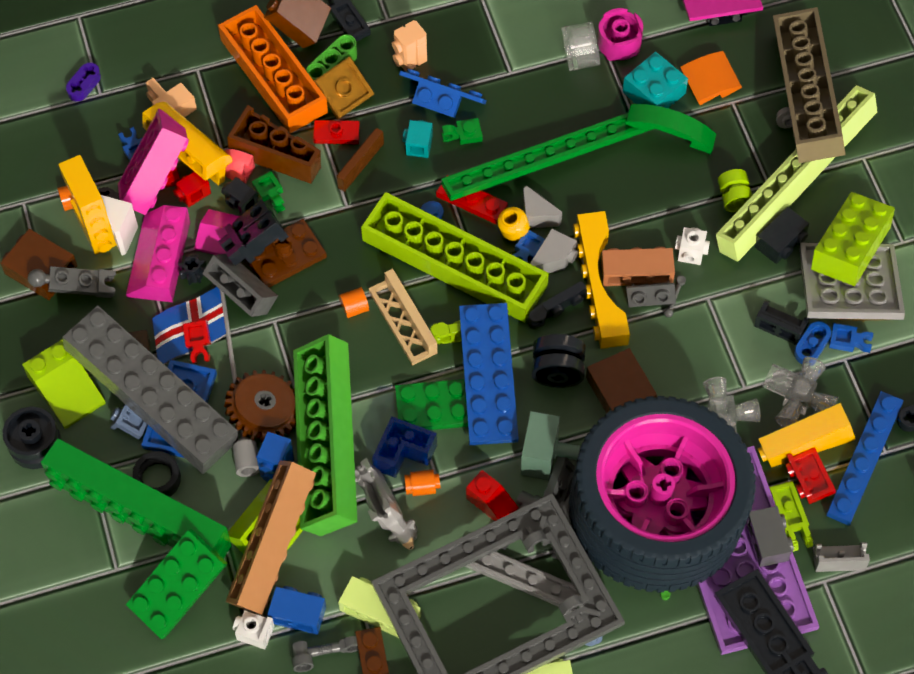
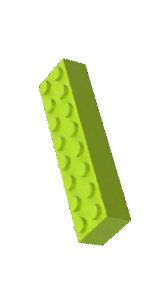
M387 192L384 193L361 227L364 242L487 304L507 303L508 315L524 323L548 287L549 273Z

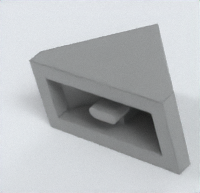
M526 186L523 189V205L530 228L558 227L561 224L562 211Z

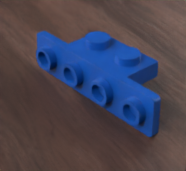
M407 69V72H399V75L419 82L412 101L413 104L455 118L462 97L482 104L487 102V100L481 98V93L469 90L468 94L461 92V86L449 83L448 87L441 85V80L428 75L426 80L419 77L420 72Z

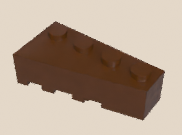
M247 105L227 137L228 149H235L253 155L255 164L312 184L321 169V150L298 136H292L286 128L278 127L271 123L270 118L263 114L260 116L255 113L254 108Z

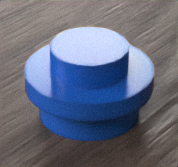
M428 201L422 205L421 210L439 219L443 217V207L440 203Z

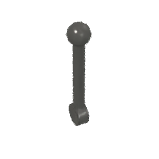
M684 276L677 277L676 299L681 286L685 285L686 278ZM669 304V307L664 311L666 317H672L674 304Z

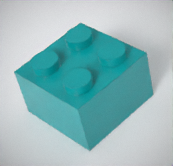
M655 51L624 77L623 93L636 104L669 108L686 94L688 78Z

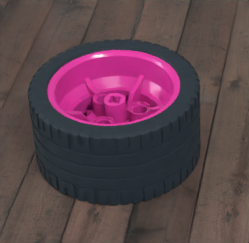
M649 396L645 399L638 398L633 402H625L624 405H619L613 411L607 412L605 417H601L597 424L592 426L590 432L584 438L578 454L569 495L570 523H572V529L576 533L590 561L595 564L594 566L598 570H602L603 574L608 577L611 576L614 581L622 582L623 585L627 587L632 586L637 590L645 589L647 592L684 590L688 586H696L698 582L702 583L708 577H712L733 554L754 502V494L756 492L755 469L753 463H751V455L747 452L748 448L745 443H742L740 435L735 433V429L728 425L724 418L718 417V414L714 411H709V408L703 405L699 406L698 403L693 401L688 402L687 399H676V397L672 396L668 398L664 396L654 398ZM651 456L665 457L657 466L645 459V457ZM688 468L696 474L701 483L686 479ZM665 471H673L676 475L670 476ZM621 472L628 484L615 490L613 489V484ZM630 493H638L641 498H634ZM706 510L701 521L695 526L691 511ZM670 511H678L682 516L676 517ZM623 517H633L632 522L629 523ZM663 530V532H664L667 536H665V535H659V534H660V532Z

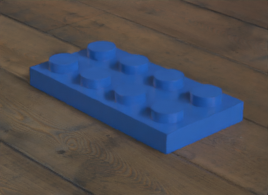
M170 360L167 368L208 403L217 376L216 369ZM148 425L141 444L143 449L162 451L184 458Z

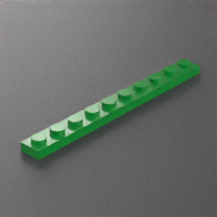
M628 113L441 178V185L450 201L646 131L626 125ZM649 127L647 131L653 130L655 128Z

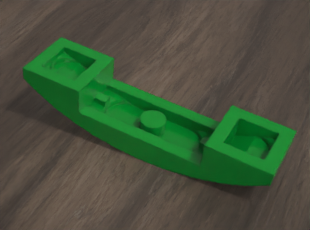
M631 104L625 123L646 132L649 127L689 140L691 141L689 147L709 154L712 153L716 133L700 121L681 112L655 105Z

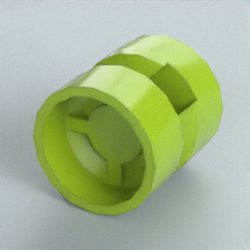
M732 169L718 177L717 181L726 211L737 212L753 195L749 187L746 171Z

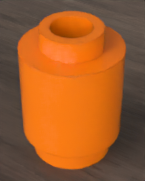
M433 469L410 472L409 475H404L406 495L436 494V489L440 488L439 474H434Z

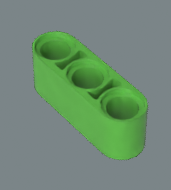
M351 35L340 36L308 65L306 71L313 81L317 79L314 77H320L349 56L353 62L357 59L355 38Z

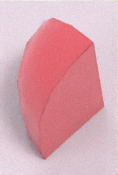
M235 149L224 150L232 157V163L226 166L225 176L231 180L237 177L246 184L255 169L253 155Z

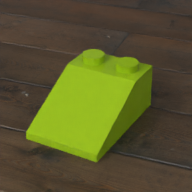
M63 339L22 364L27 377L64 429L106 404L84 367L64 349Z

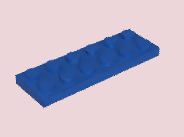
M507 303L459 306L469 445L518 442Z

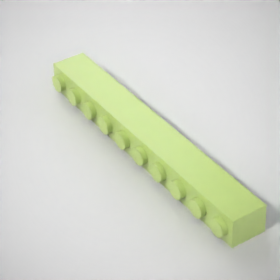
M857 85L837 105L844 147L877 113L875 93ZM795 150L716 234L719 252L738 262L756 243L757 236L802 194L835 157L799 163L797 150Z

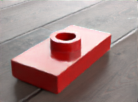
M314 120L313 142L314 144H359L360 122Z

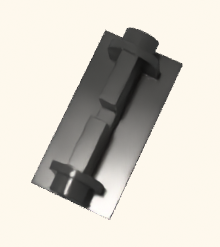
M670 281L666 283H653V285L632 284V286L626 287L629 307L676 304L675 283H670Z

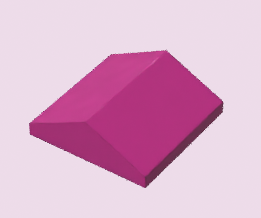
M208 209L200 222L194 249L214 255L226 254V251L218 241L228 234L224 227L229 223L233 225V222L240 216Z

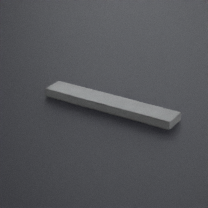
M497 551L464 566L558 607L567 598L579 595L572 583Z

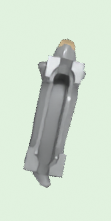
M365 458L360 462L361 465L355 467V482H358L364 490L371 520L378 521L382 529L392 532L388 537L390 542L396 541L405 548L412 550L418 532L415 520L410 519L407 522L404 520L402 511L388 487L384 475Z

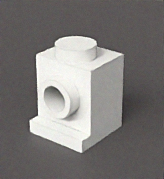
M244 611L242 617H236L233 630L236 631L235 635L238 641L265 650L275 626L273 618H265ZM249 623L255 625V628L249 629Z

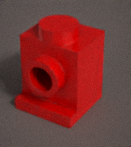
M194 171L190 175L183 176L176 183L177 188L173 190L178 201H184L188 208L211 194L209 181H205Z

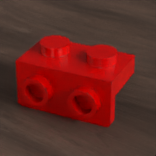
M815 447L794 457L791 453L787 455L789 463H786L785 466L790 477L795 476L799 483L795 487L801 499L806 498L808 504H812L836 493V489Z

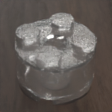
M592 22L561 28L569 71L600 65L597 39Z

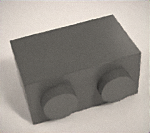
M778 506L751 511L746 525L759 567L789 561L791 552L794 551L791 537L786 535V519L784 514L779 513Z

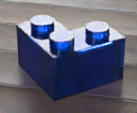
M391 416L372 457L373 466L379 469L381 473L394 478L397 477L405 457L428 466L437 447V433Z

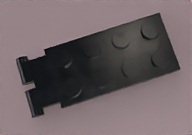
M758 569L714 593L715 599L765 674H828L825 668L819 669L811 658L814 656L813 650Z

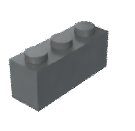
M226 254L213 255L203 272L205 277L251 317L267 315L278 297L276 293L241 263L235 266Z

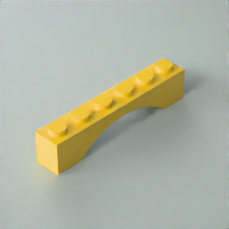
M601 211L578 214L577 224H573L575 238L579 237L580 244H577L578 257L583 258L584 264H581V273L583 278H587L588 285H585L587 287L586 298H591L592 305H589V314L591 320L595 319L596 326H593L595 341L599 340L600 349L629 345L630 332L626 313L609 298L602 286L598 272V261L602 250L608 243L609 237L606 213Z

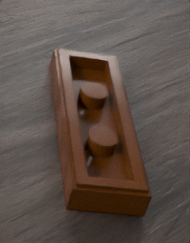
M374 129L337 174L338 189L345 192L383 146L384 136L382 130Z

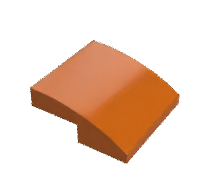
M724 51L708 54L680 67L683 74L688 78V84L699 105L719 95L724 98L742 88Z

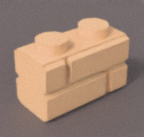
M413 20L406 24L405 27L402 26L394 31L392 47L395 54L392 57L398 67L401 66L404 71H407V69L412 70L416 68V65L419 66L427 61L426 32L417 21Z

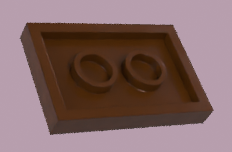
M304 219L284 228L289 237L282 242L276 239L265 247L261 255L255 257L256 260L249 263L259 280L269 288L327 258L325 250Z

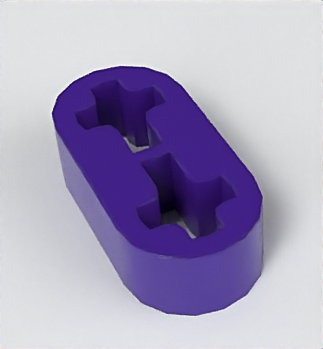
M84 64L67 83L66 91L72 101L84 100L99 83L101 73L96 64Z

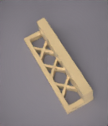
M391 269L384 272L385 281L368 289L413 366L438 353L437 341L395 271ZM388 287L391 292L389 300L379 298L377 292ZM390 307L401 309L400 319L389 315ZM401 325L409 326L413 329L411 337L400 334ZM414 343L423 346L425 352L413 356L410 349Z

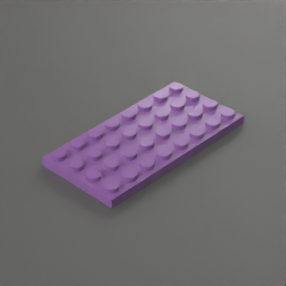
M747 447V452L750 453L752 458L751 463L754 465L756 476V492L751 511L774 507L776 505L755 447ZM688 468L686 479L701 483L696 474ZM665 471L670 476L676 475L673 471ZM706 510L691 511L695 526L701 521ZM672 511L674 516H682L678 511ZM746 524L729 560L712 577H708L704 582H698L697 584L721 655L747 649L748 647L715 599L714 593L756 569L759 570L801 634L815 631L819 628L793 552H791L789 561L759 567Z

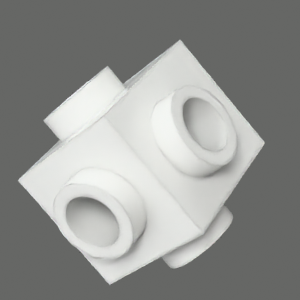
M684 227L682 236L677 235L675 249L679 250L678 261L701 265L703 254L708 255L710 241H706L707 231Z

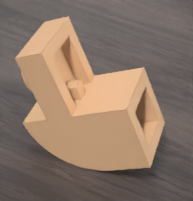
M154 78L146 82L148 90L146 95L152 102V106L159 102H167L183 117L197 110L194 96L182 83L166 92Z

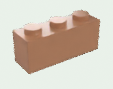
M635 247L628 250H619L617 248L602 250L601 269L603 286L653 285V283H666L667 281L673 283L675 275L673 248L656 247L654 249H642Z

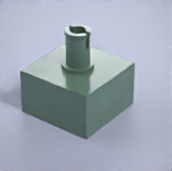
M530 412L521 457V476L549 481L553 461L556 457H566L567 459L577 461L580 445L559 442L560 416Z

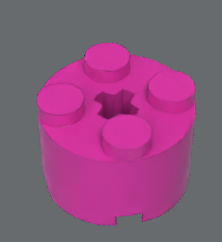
M616 8L609 10L599 22L597 44L600 51L609 61L627 60L638 55L640 52L643 22L636 13L627 12L628 9Z

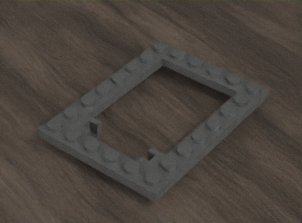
M553 493L371 581L417 674L448 673L407 594L520 539L528 554L534 551V546L541 542L543 547L551 544L579 595L567 598L559 606V610L566 623L464 674H527L625 625L623 617Z

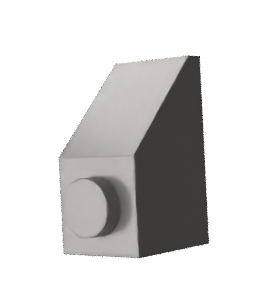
M551 229L530 264L549 274L565 270L569 262L573 263L578 255L576 250L577 240Z

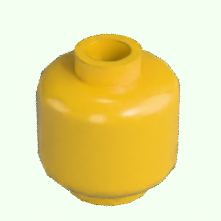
M518 207L506 208L500 213L497 220L502 235L510 241L520 240L530 229L529 220L525 212Z

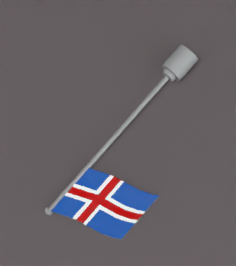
M218 287L198 298L168 308L152 318L157 359L164 365L168 364L170 360H175L193 351V348H186L183 324L207 320L211 344L226 336L232 380L235 384L237 374L225 293ZM240 430L241 438L232 446L236 474L240 477L254 476L260 472L256 458L258 455L257 443L250 438H246V436L243 437V431Z

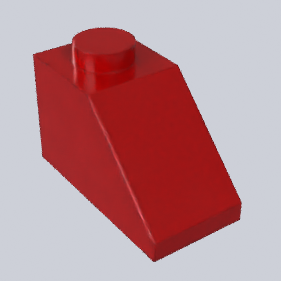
M483 470L466 487V499L494 521L517 511L519 508L503 486Z

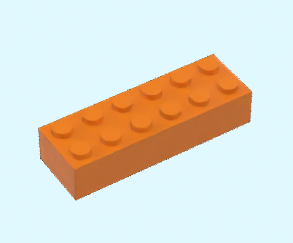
M257 5L218 25L222 43L283 126L288 130L289 134L328 113L325 95L274 27L264 18V14Z

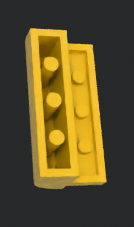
M159 102L142 113L143 128L146 131L158 109L163 110L186 129L189 142L185 151H181L178 158L205 181L210 178L218 186L225 181L226 166L232 163V157L167 102Z

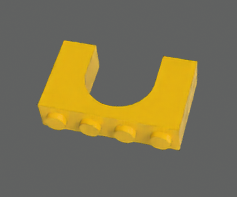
M81 155L59 163L62 177L73 197L70 201L74 213L94 254L107 252L112 247L117 246L102 197Z

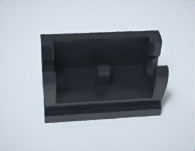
M765 299L756 316L754 327L797 345L808 326L809 318L805 317L803 321L770 307V301Z

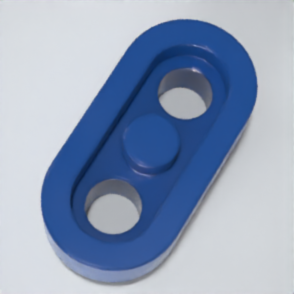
M818 321L809 325L795 348L794 356L799 363L810 365L816 362L831 337V329L826 323ZM818 334L822 338H816L814 335ZM807 352L810 356H804L802 353Z

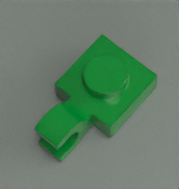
M478 118L456 121V127L453 125L442 126L443 142L459 139L460 145L482 142L483 140Z
M272 171L251 181L252 187L260 199L264 202L270 200L277 214L285 210L283 206L284 201L279 195L283 193V188Z

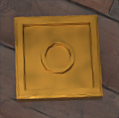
M350 56L314 80L325 95L327 105L337 119H340L374 95V92Z

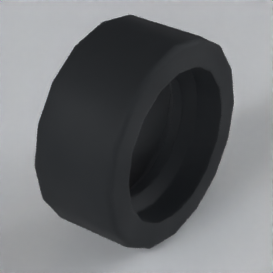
M151 451L141 456L133 467L132 478L144 483L142 476L148 467L155 464L166 465L171 471L170 480L165 485L153 489L171 497L181 483V473L176 460L170 454L162 451Z

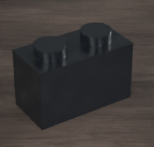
M787 207L757 236L755 248L777 264L782 258L785 260L791 255L793 247L797 244L800 245V243L807 239L809 223Z

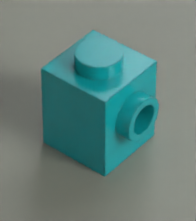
M410 120L408 129H404L403 142H406V155L429 158L433 137L432 123L423 120Z

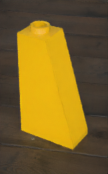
M839 403L759 438L762 447L757 449L763 462L768 460L772 468L787 463V455L790 453L794 457L814 447L817 452L851 442L856 440L843 407Z

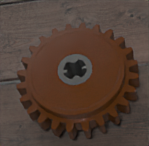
M253 370L251 376L245 372L242 379L237 377L235 384H230L224 407L227 408L225 416H230L229 423H235V428L238 431H243V437L248 434L251 436V440L254 441L255 438H260L261 443H263L267 432L284 436V433L289 435L292 428H296L295 388H290L291 381H283V375L277 377L275 372L266 374L265 370L258 374L256 370Z

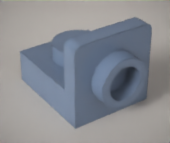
M126 404L121 408L116 407L110 417V420L113 421L110 426L112 430L119 428L137 439L141 438L148 425Z

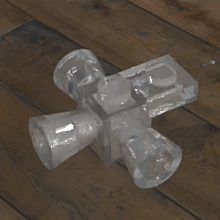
M805 357L800 375L776 364L772 365L762 387L785 397L782 404L784 407L775 417V421L780 426L786 427L798 422L800 414L805 415L809 405L818 412H821L837 404L839 397L815 392L818 385L816 381L826 369V366L820 360L813 357Z
M713 377L703 382L709 397L708 410L714 411L718 414V417L724 418L727 424L735 429L736 434L737 421L760 422V407L757 398L735 405L733 395L727 396L726 378Z

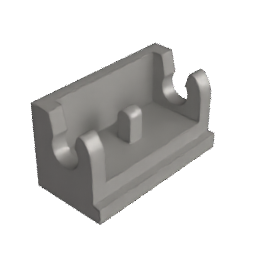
M867 542L849 546H822V544H815V547H813L815 572L866 570L870 561L869 554H866Z

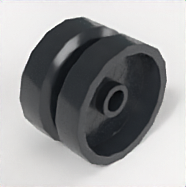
M550 334L537 338L533 344L532 378L541 385L556 388L572 387L580 384L584 380L585 364L583 362L585 361L586 345L582 340L566 334Z
M33 406L21 408L12 413L5 421L2 430L3 441L14 462L28 469L43 468L41 464L43 458L57 438L62 440L51 414L42 408Z

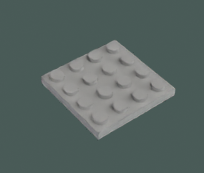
M800 243L799 252L807 318L904 320L905 310L894 244H880L856 286H852L811 270L814 250L818 243Z

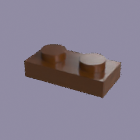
M381 627L355 631L363 674H389Z

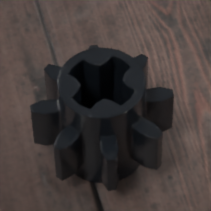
M198 255L185 256L183 263L178 264L181 271L179 273L180 279L186 278L189 285L191 283H201V279L204 276L203 272L207 267L206 261H200Z

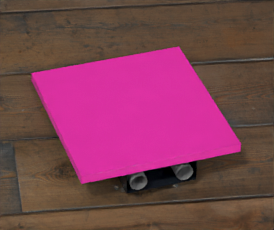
M682 0L689 21L707 19L709 26L742 22V13L763 10L761 0Z

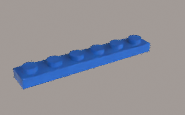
M880 392L828 510L827 517L850 526L904 400L885 392Z

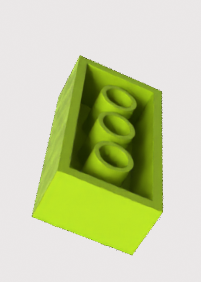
M851 192L816 246L811 270L856 286L890 230L895 208Z

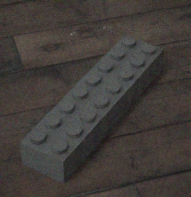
M98 305L63 336L64 349L202 474L212 467L237 442L238 430Z

